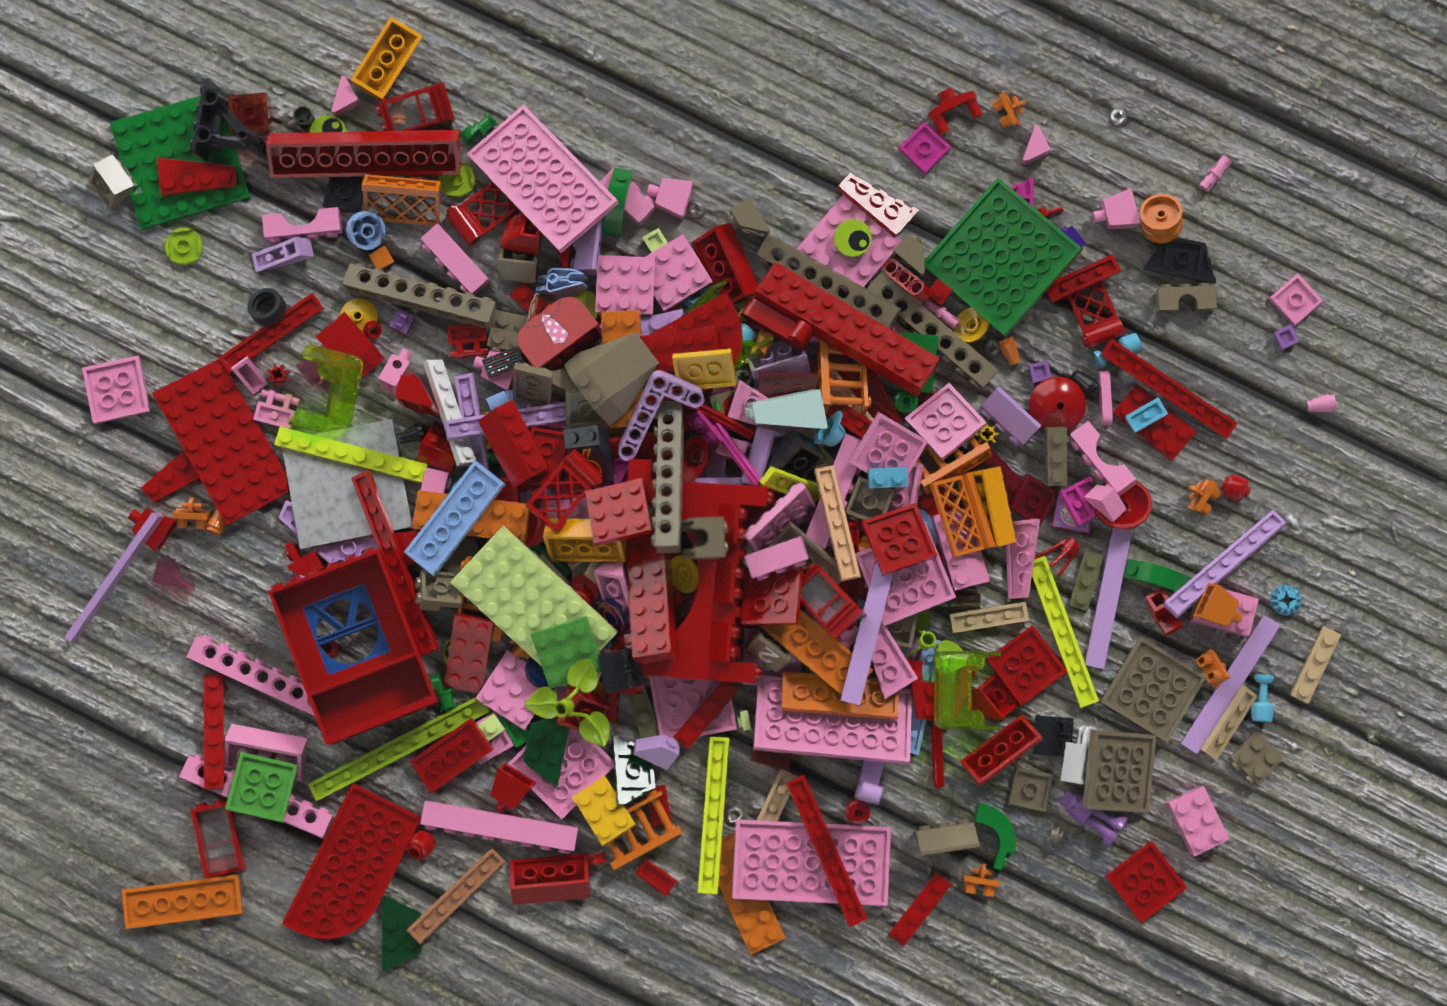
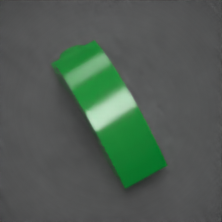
M615 167L613 169L608 191L617 199L619 204L603 217L602 235L621 238L633 171Z
M1128 559L1123 577L1126 579L1163 588L1172 594L1176 593L1192 579L1190 576L1150 562Z
M979 802L973 821L989 826L996 833L998 848L992 868L1002 870V867H1006L1009 856H1006V853L1015 854L1016 837L1014 829L1008 818L1001 811Z

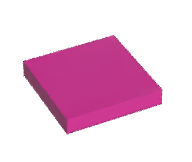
M924 121L903 142L898 150L926 175L952 147Z

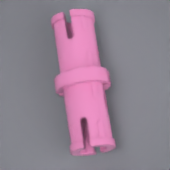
M1222 155L1216 165L1208 170L1209 173L1199 184V187L1209 192L1215 182L1223 177L1222 174L1232 161Z
M930 299L923 305L929 312L953 330L960 322V319L950 314L945 307H940Z

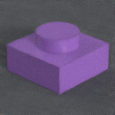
M1288 325L1273 333L1281 350L1299 342L1292 325Z
M1048 361L1028 365L1032 384L1040 383L1051 377Z

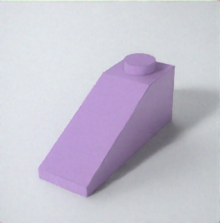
M294 237L252 254L255 271L259 273L302 262L314 257L309 238Z

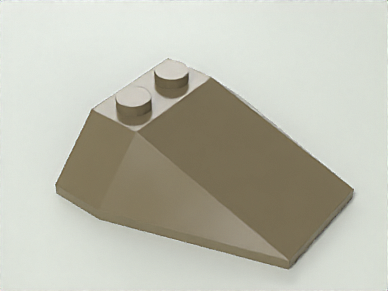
M637 332L579 352L566 362L564 366L571 380L591 407L611 426L627 413L651 374L659 365V362Z

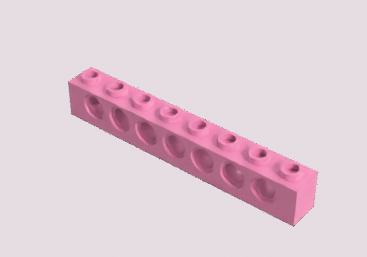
M204 634L202 637L196 636L187 658L314 715L305 688L300 683V678L294 675L287 677L283 675V670L274 666L272 669L265 667V662L259 659L252 661L248 659V654L239 650L237 653L230 651V646L224 643L217 645L213 643L214 639ZM214 648L216 655L210 659L207 654L208 650ZM228 656H232L233 664L228 667L225 664V659ZM245 664H249L251 671L245 675L242 668ZM262 672L268 674V680L264 683L260 681V674ZM280 680H284L286 683V687L282 691L277 688V683ZM297 688L303 690V696L299 699L294 694Z
M197 754L195 757L189 755L179 777L204 788V778H201L199 775L200 771L204 768V757ZM235 770L225 771V776L227 777L225 789L209 791L228 798ZM291 795L284 823L325 839L334 819L330 815L331 811L322 807L317 810L312 807V803L306 800H302V802L294 800L295 796ZM291 806L298 807V813L294 816L288 813ZM310 813L316 814V820L313 823L306 822V817Z

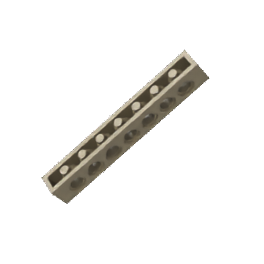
M767 234L757 253L761 257L760 260L768 265L775 262L779 263L889 329L892 328L902 310L772 234ZM778 250L783 252V258L780 261L775 256ZM795 259L800 264L797 270L792 268V262ZM810 269H814L816 272L814 279L808 277ZM826 278H830L832 281V286L829 289L824 285ZM843 287L849 291L846 298H843L840 294ZM859 297H863L865 300V305L862 308L857 305ZM876 306L880 307L882 311L879 317H876L873 313V309Z
M349 263L343 281L345 291L491 329L497 310L496 303L491 298L475 297L474 294L469 292L463 294L450 287L445 289L435 283H422L416 278H403L400 274H388L378 268H374V270L369 269L359 263H356V265ZM364 278H370L369 282H362ZM382 283H389L388 286L384 288L380 287ZM402 287L407 288L404 292H398ZM419 292L425 293L422 297H416ZM437 297L443 298L440 302L434 301ZM455 302H461V305L458 307L452 306ZM475 306L479 307V310L476 312L470 311Z
M881 272L867 289L882 298V293L889 291L892 294V298L885 300L892 304L903 303L906 305L907 310L900 312L896 321L902 327L907 326L912 330L910 333L926 334L925 330L927 328H933L936 332L935 336H939L937 353L940 354L939 358L944 363L953 365L955 367L954 371L962 377L966 376L969 379V384L975 389L979 387L982 390L997 373V368L884 272ZM919 316L921 323L914 324L911 321V317ZM947 340L950 343V347L948 349L942 348L940 341ZM955 353H962L965 359L963 361L956 360ZM969 366H978L979 372L976 374L972 373L969 370Z
M661 401L655 413V419L658 420V426H655V438H658V444H654V454L657 456V462H654V474H657V480H653V490L656 492V498H653V510H656V516L652 517V526L655 528V535H652V546H655L657 553H681L683 403L678 401ZM667 421H673L672 424H665ZM668 438L673 439L671 442H664ZM672 456V459L664 460L665 457ZM667 474H671V475H672V476H671L670 478H668V479L663 478V477H664L665 475H667ZM666 492L672 493L668 497L663 496ZM666 510H670V511H671L670 514H668V515H663V512H664V511H666ZM664 529H671L669 533H662Z

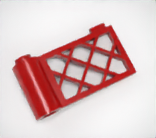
M493 182L461 205L456 206L454 204L446 210L447 214L445 217L468 246L477 243L485 234L519 210L515 205L510 204L509 199L507 204L496 202L497 193H504ZM487 191L495 192L494 202L483 200V196ZM472 202L480 203L479 213L471 212L467 206ZM482 204L493 205L492 215L481 213ZM495 207H507L506 214L503 216L494 215ZM480 217L491 218V224L484 229L480 224Z
M1103 281L1089 287L1093 289L1090 297L1081 295L1079 292L1067 297L1083 333L1081 342L1089 350L1108 343L1111 338L1116 340L1126 335L1124 326L1116 314ZM1095 290L1103 294L1104 299L1102 303L1091 299ZM1077 297L1087 301L1084 309L1076 306L1075 300ZM1089 302L1100 306L1097 315L1086 311ZM1101 308L1110 310L1112 317L1105 319L1098 316ZM1084 314L1095 318L1093 324L1084 325L1082 321Z
M574 448L525 506L553 532L556 529L560 531L567 523L565 521L566 517L586 495L585 491H589L592 487L596 489L603 482L601 479L603 474ZM562 469L568 474V481L559 482L558 473ZM568 484L569 495H560L559 485ZM572 484H579L584 489L580 495H573ZM548 485H555L556 496H546V487ZM556 498L557 509L548 510L547 499ZM560 498L570 499V507L568 509H561ZM536 499H543L544 510H537L532 503ZM548 512H557L558 521L554 525L548 520Z

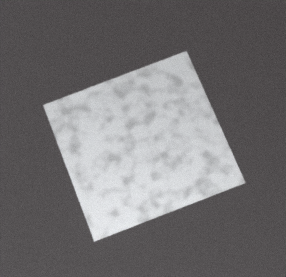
M392 419L313 434L399 457ZM282 448L300 549L373 535L351 479L366 471V469ZM371 471L393 530L412 527L404 479Z

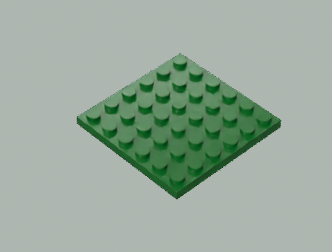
M201 96L110 122L123 170L134 181L133 191L130 196L141 230L251 198L237 149L224 147L219 152H209L208 161H203L191 152L190 141L194 136L193 124L197 119V103L200 102ZM223 117L220 132L233 135L230 124ZM157 158L235 166L238 186L162 196Z
M997 177L924 260V266L944 284L953 289L954 293L1006 337L1083 249Z

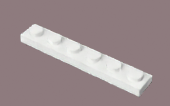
M426 360L423 365L445 428L444 421L459 419L462 416L443 360ZM469 438L449 441L457 466L472 465L476 458Z

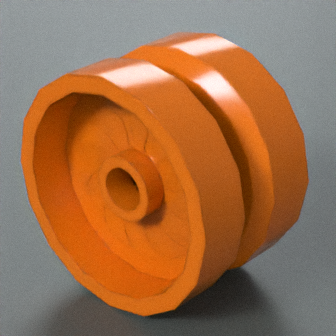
M1167 194L1153 195L1145 200L1140 209L1142 233L1148 240L1162 244L1171 242L1179 236L1183 228V212L1180 202Z

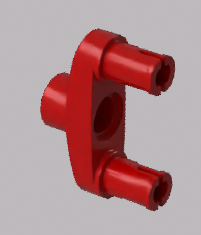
M951 87L938 94L941 104L927 114L941 136L950 131L943 118L944 113L962 104L967 106L973 119L983 115V112L976 100L977 96L974 91L956 95Z

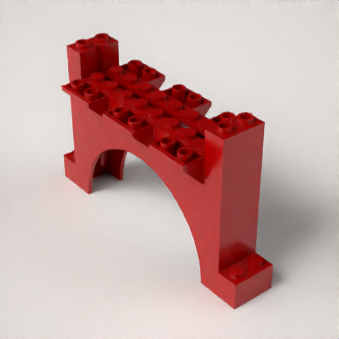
M629 459L628 481L642 478L647 502L653 504V498H656V492L653 490V480H657V474H654V462L656 461ZM683 481L682 520L723 517L724 522L727 524V532L724 534V538L728 545V551L725 557L697 560L698 586L695 600L686 619L676 630L677 659L640 665L642 678L643 676H658L741 683H759V679H762L763 668L760 667V663L737 661L743 657V646H740L741 638H744V627H742L739 621L742 615L741 603H743V585L746 565H743V563L746 561L747 549H745V546H747L748 542L744 535L748 529V524L752 522V511H750L749 507L770 508L771 504H774L775 497L771 488L766 486ZM666 492L663 496L668 497L672 493ZM685 531L692 546H694L696 542L694 534ZM643 678V686L613 693L642 694V691L646 689V679Z

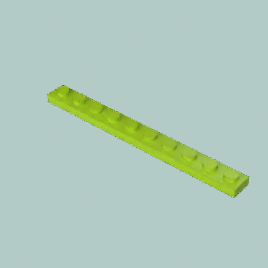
M473 698L309 783L308 786L317 802L449 734L473 717L476 720L489 713L490 710Z

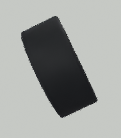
M264 288L251 296L247 308L256 323L261 326H270L276 324L285 315L286 302L278 291L272 288ZM267 300H276L275 307L269 313L258 315V309L261 304Z

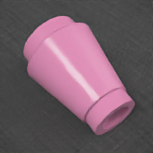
M1326 394L1307 401L1309 412H1332V410L1337 409L1334 395Z

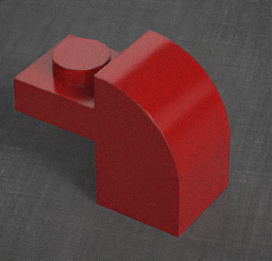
M291 541L285 545L287 548L285 551L286 556L290 561H294L287 565L293 573L299 576H308V572L314 569H319V571L326 569L316 551L302 557L294 542Z
M1161 588L1147 595L1145 600L1155 624H1158L1164 635L1168 636L1183 628V625L1179 618H1176L1163 606L1169 597Z

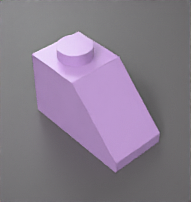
M665 735L636 739L633 754L668 770L679 755L680 742Z

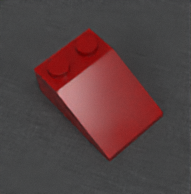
M345 312L315 336L355 383L359 382L385 359Z

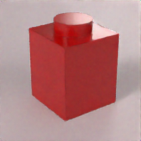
M937 279L930 288L931 294L929 299L941 307L953 289Z

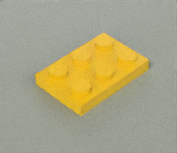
M731 349L673 354L672 360L676 377L692 383L701 389L736 386ZM678 386V391H681L682 387Z
M605 775L572 797L603 847L636 826L625 806L617 807L616 792Z

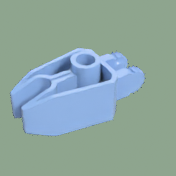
M551 268L547 275L537 277V281L542 284L546 283V286L537 287L536 292L538 294H552L557 300L577 295L587 288V285L580 281L586 280L588 277L574 269Z

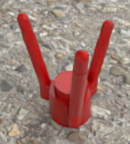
M1069 537L1067 540L1062 539L1056 545L1036 555L1034 560L1061 547L1062 553L1050 564V567H1053L1064 556L1069 557L1057 574L1061 576L1073 558L1078 555L1077 551L1080 549V545L1072 537Z

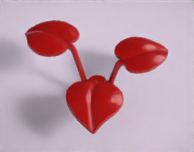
M523 484L520 486V491H527L531 486ZM568 484L560 485L561 495H569ZM572 484L573 495H580L584 489L579 484ZM532 486L533 496L536 493V486ZM556 498L547 499V505L549 501L556 500ZM536 499L532 503L537 510L544 509L543 499ZM530 513L526 543H524L527 548L544 541L545 524L533 513Z

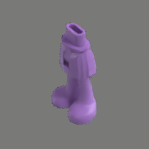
M1067 790L1059 803L1066 807L1065 810H1068L1070 815L1080 825L1085 823L1099 832L1103 837V846L1108 848L1118 834L1099 823L1091 814L1108 823L1117 832L1122 829L1127 818L1124 815L1115 817L1103 810L1083 808L1084 796L1078 793L1073 794Z

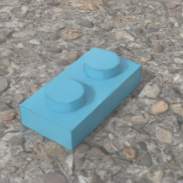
M1158 397L1126 415L1124 418L1133 433H1136L1168 413Z
M907 467L868 469V488L908 486Z

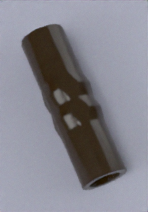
M954 592L956 598L931 607L945 610L980 609V593Z

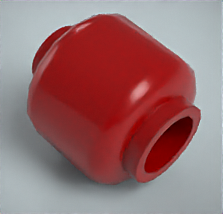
M1232 474L1229 477L1226 476L1221 491H1223L1224 497L1240 502L1243 498H1248L1251 487H1248L1249 481L1246 478Z
M854 798L846 804L845 815L851 823L860 825L869 819L871 812L866 801Z
M426 831L416 832L407 843L409 855L417 860L426 859L436 848L434 836Z

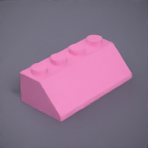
M955 511L953 518L960 522L962 515ZM939 514L934 515L931 520L953 591L990 582L981 551L952 558ZM966 518V520H965V522H964L963 525H965L966 527H968V528L970 529V528H971L970 522H969V520ZM951 522L950 529L955 533L958 526ZM961 529L959 536L966 540L968 533ZM971 537L969 543L977 547L975 538ZM956 541L957 551L961 552L963 544Z
M231 724L225 738V767L236 769L240 752L298 765L295 781H301L307 754V738Z

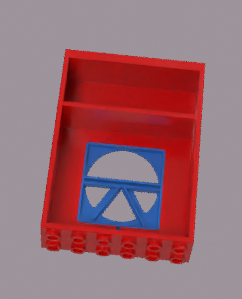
M374 547L364 550L363 555L358 557L354 554L344 558L345 562L339 564L337 561L326 565L327 568L324 570L314 569L309 571L308 576L303 578L300 576L289 579L290 583L272 585L271 590L267 591L322 736L328 747L438 704L379 549L375 550ZM342 599L350 600L346 627L324 610L329 604ZM358 603H361L370 610L373 617L355 624ZM322 618L337 631L318 638V619ZM377 624L378 639L372 653L362 661L353 664L337 662L330 658L321 647L324 644Z

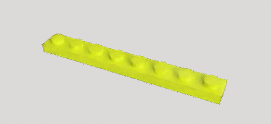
M284 427L279 428L274 444L276 447L421 484L426 467L428 468V464Z
M1046 556L1035 559L1032 580L1064 667L1068 671L1067 675L1078 705L1082 708L1098 702V697Z
M710 737L698 882V893L718 895L730 741L729 738Z

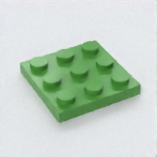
M587 615L530 634L550 689L567 684L569 669L573 664L582 659H589L597 673H601L598 659L600 652Z
M240 752L225 809L284 823L298 765Z

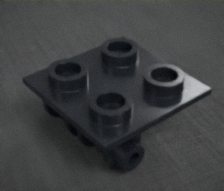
M632 648L598 655L606 693L644 685L640 664L632 657Z
M1035 715L1034 728L1043 739L1033 746V754L1064 757L1066 742L1072 743L1074 718Z

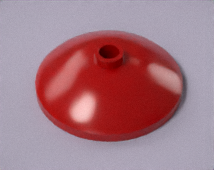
M1059 376L1047 378L1041 381L1030 395V415L1041 425L1040 428L1044 430V427L1064 426L1068 432L1074 429L1084 417L1086 411L1085 395L1079 385L1068 378ZM1061 402L1063 407L1059 410L1057 409V404Z
M1136 481V485L1119 496L1126 510L1114 523L1094 507L1096 515L1104 524L1115 529L1128 530L1140 526L1147 520L1152 509V499L1146 487Z

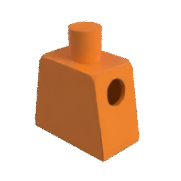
M1213 583L1207 584L1193 614L1196 618L1222 626H1229L1231 621L1238 624L1243 618V614L1236 611L1239 601L1220 585Z

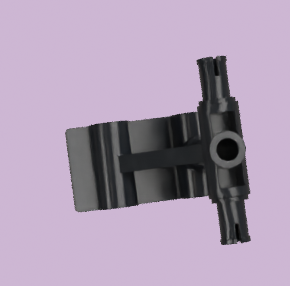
M204 78L203 83L200 85L201 97L200 102L197 103V119L193 124L194 136L190 141L191 152L203 161H208L209 152H219L225 147L249 150L255 156L268 160L264 139L245 127L230 110V102L220 95V87L209 78ZM223 117L239 135H228L220 132Z

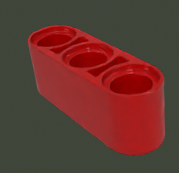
M889 259L883 264V272L919 302L929 299L930 289L922 280L898 261Z

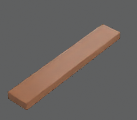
M491 848L407 929L409 934L421 944L501 867L505 860Z

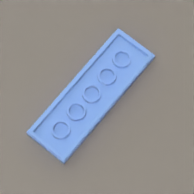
M475 460L404 553L432 576H436L506 484Z

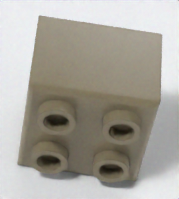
M723 517L682 520V531L693 533L696 539L695 545L692 548L683 549V560L725 557L728 551V545L724 538V534L727 532V524L724 522Z

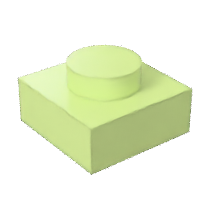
M659 228L642 237L651 253L667 244Z
M748 710L741 711V716H737L739 728L743 727V731L751 730Z
M492 714L478 724L489 741L505 730L495 714Z

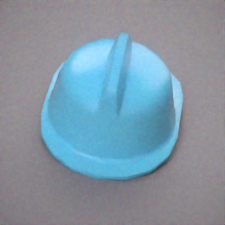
M841 411L835 412L830 418L826 419L828 428H817L813 437L815 444H824L832 447L844 439L846 433L840 424L842 418Z

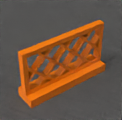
M365 174L362 182L364 211L369 212V208L374 206L379 211L376 215L385 222L435 226L438 223L440 225L441 181ZM368 192H376L379 197L373 200L368 195ZM389 193L395 194L398 198L392 202L386 195ZM407 195H412L416 197L417 200L411 203L405 197ZM426 197H435V202L430 205L424 199ZM381 199L389 204L384 209L377 203ZM401 200L408 206L403 211L396 205ZM419 202L426 207L422 212L415 207ZM393 208L399 214L391 216L387 211ZM411 209L417 216L411 218L405 213ZM431 211L436 216V220L428 219L425 214Z
M973 472L930 483L952 558L996 546ZM955 481H957L959 492L952 488ZM941 485L946 489L944 496L939 493L937 486ZM950 492L956 496L954 503L947 499ZM960 500L963 501L965 510L958 507ZM945 503L952 508L950 514L944 510ZM955 511L962 515L960 522L953 518ZM966 518H967V519L969 520V522H970V525H971V528H970V529H969L968 527H966L965 525H963L964 522H965V520H966ZM951 522L958 526L955 533L950 529ZM961 529L968 533L966 540L959 536ZM971 537L975 538L977 547L969 543ZM956 541L963 544L961 552L957 551Z

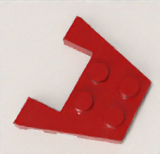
M906 659L918 679L910 683L916 719L955 723L964 703V698L967 696L976 674L977 667L965 666L958 669L957 685L921 681L923 661Z

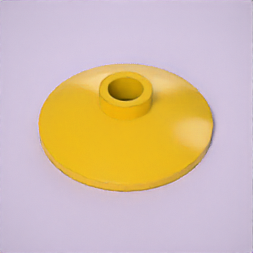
M352 299L343 306L340 315L345 312L362 332L364 325L368 321L375 320L378 322V313L375 306L366 299ZM356 313H361L360 319H355Z
M970 307L958 315L957 318L960 319V322L954 329V332L966 343L975 342L987 332L989 322Z
M683 555L674 557L671 560L673 586L683 593L695 591L698 586L697 565L693 560H683Z

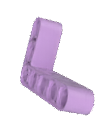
M657 370L653 372L619 442L618 452L620 458L629 461V459L635 457L663 396L687 406L698 408L704 402L702 389L664 371ZM657 378L664 380L661 385L655 384L654 381ZM675 386L682 387V390L680 392H674L672 391V388ZM694 393L700 395L697 400L690 399V396ZM650 395L656 397L653 402L647 401L646 398ZM643 412L648 414L645 419L639 418L638 415ZM635 429L640 431L636 436L630 434ZM624 447H631L632 450L630 452L622 451Z
M863 761L854 798L879 804L883 787L878 785L884 762Z

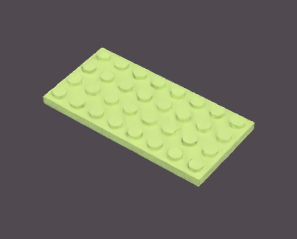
M504 525L450 582L540 666L541 663L530 635L532 632L587 615L599 651L618 632Z

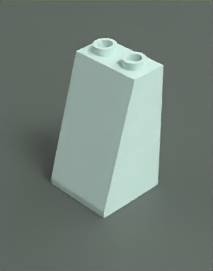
M817 389L746 403L747 408H744L746 419H749L752 423L819 429L828 428L821 390Z

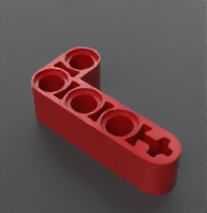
M750 298L741 312V316L747 321L800 351L805 350L814 336L813 327L805 321L799 320L795 322L754 298Z

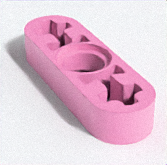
M1109 370L1099 371L1100 421L1102 426L1112 425Z

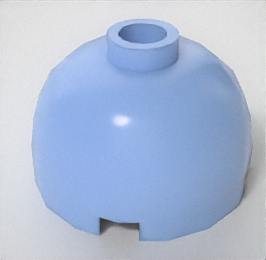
M368 211L357 212L347 222L346 235L349 241L357 248L363 250L374 249L382 242L380 241L382 236H385V224L382 218L375 213Z

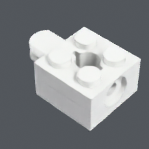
M1081 726L1077 743L1066 742L1061 781L1085 785L1090 730H1097L1095 727Z

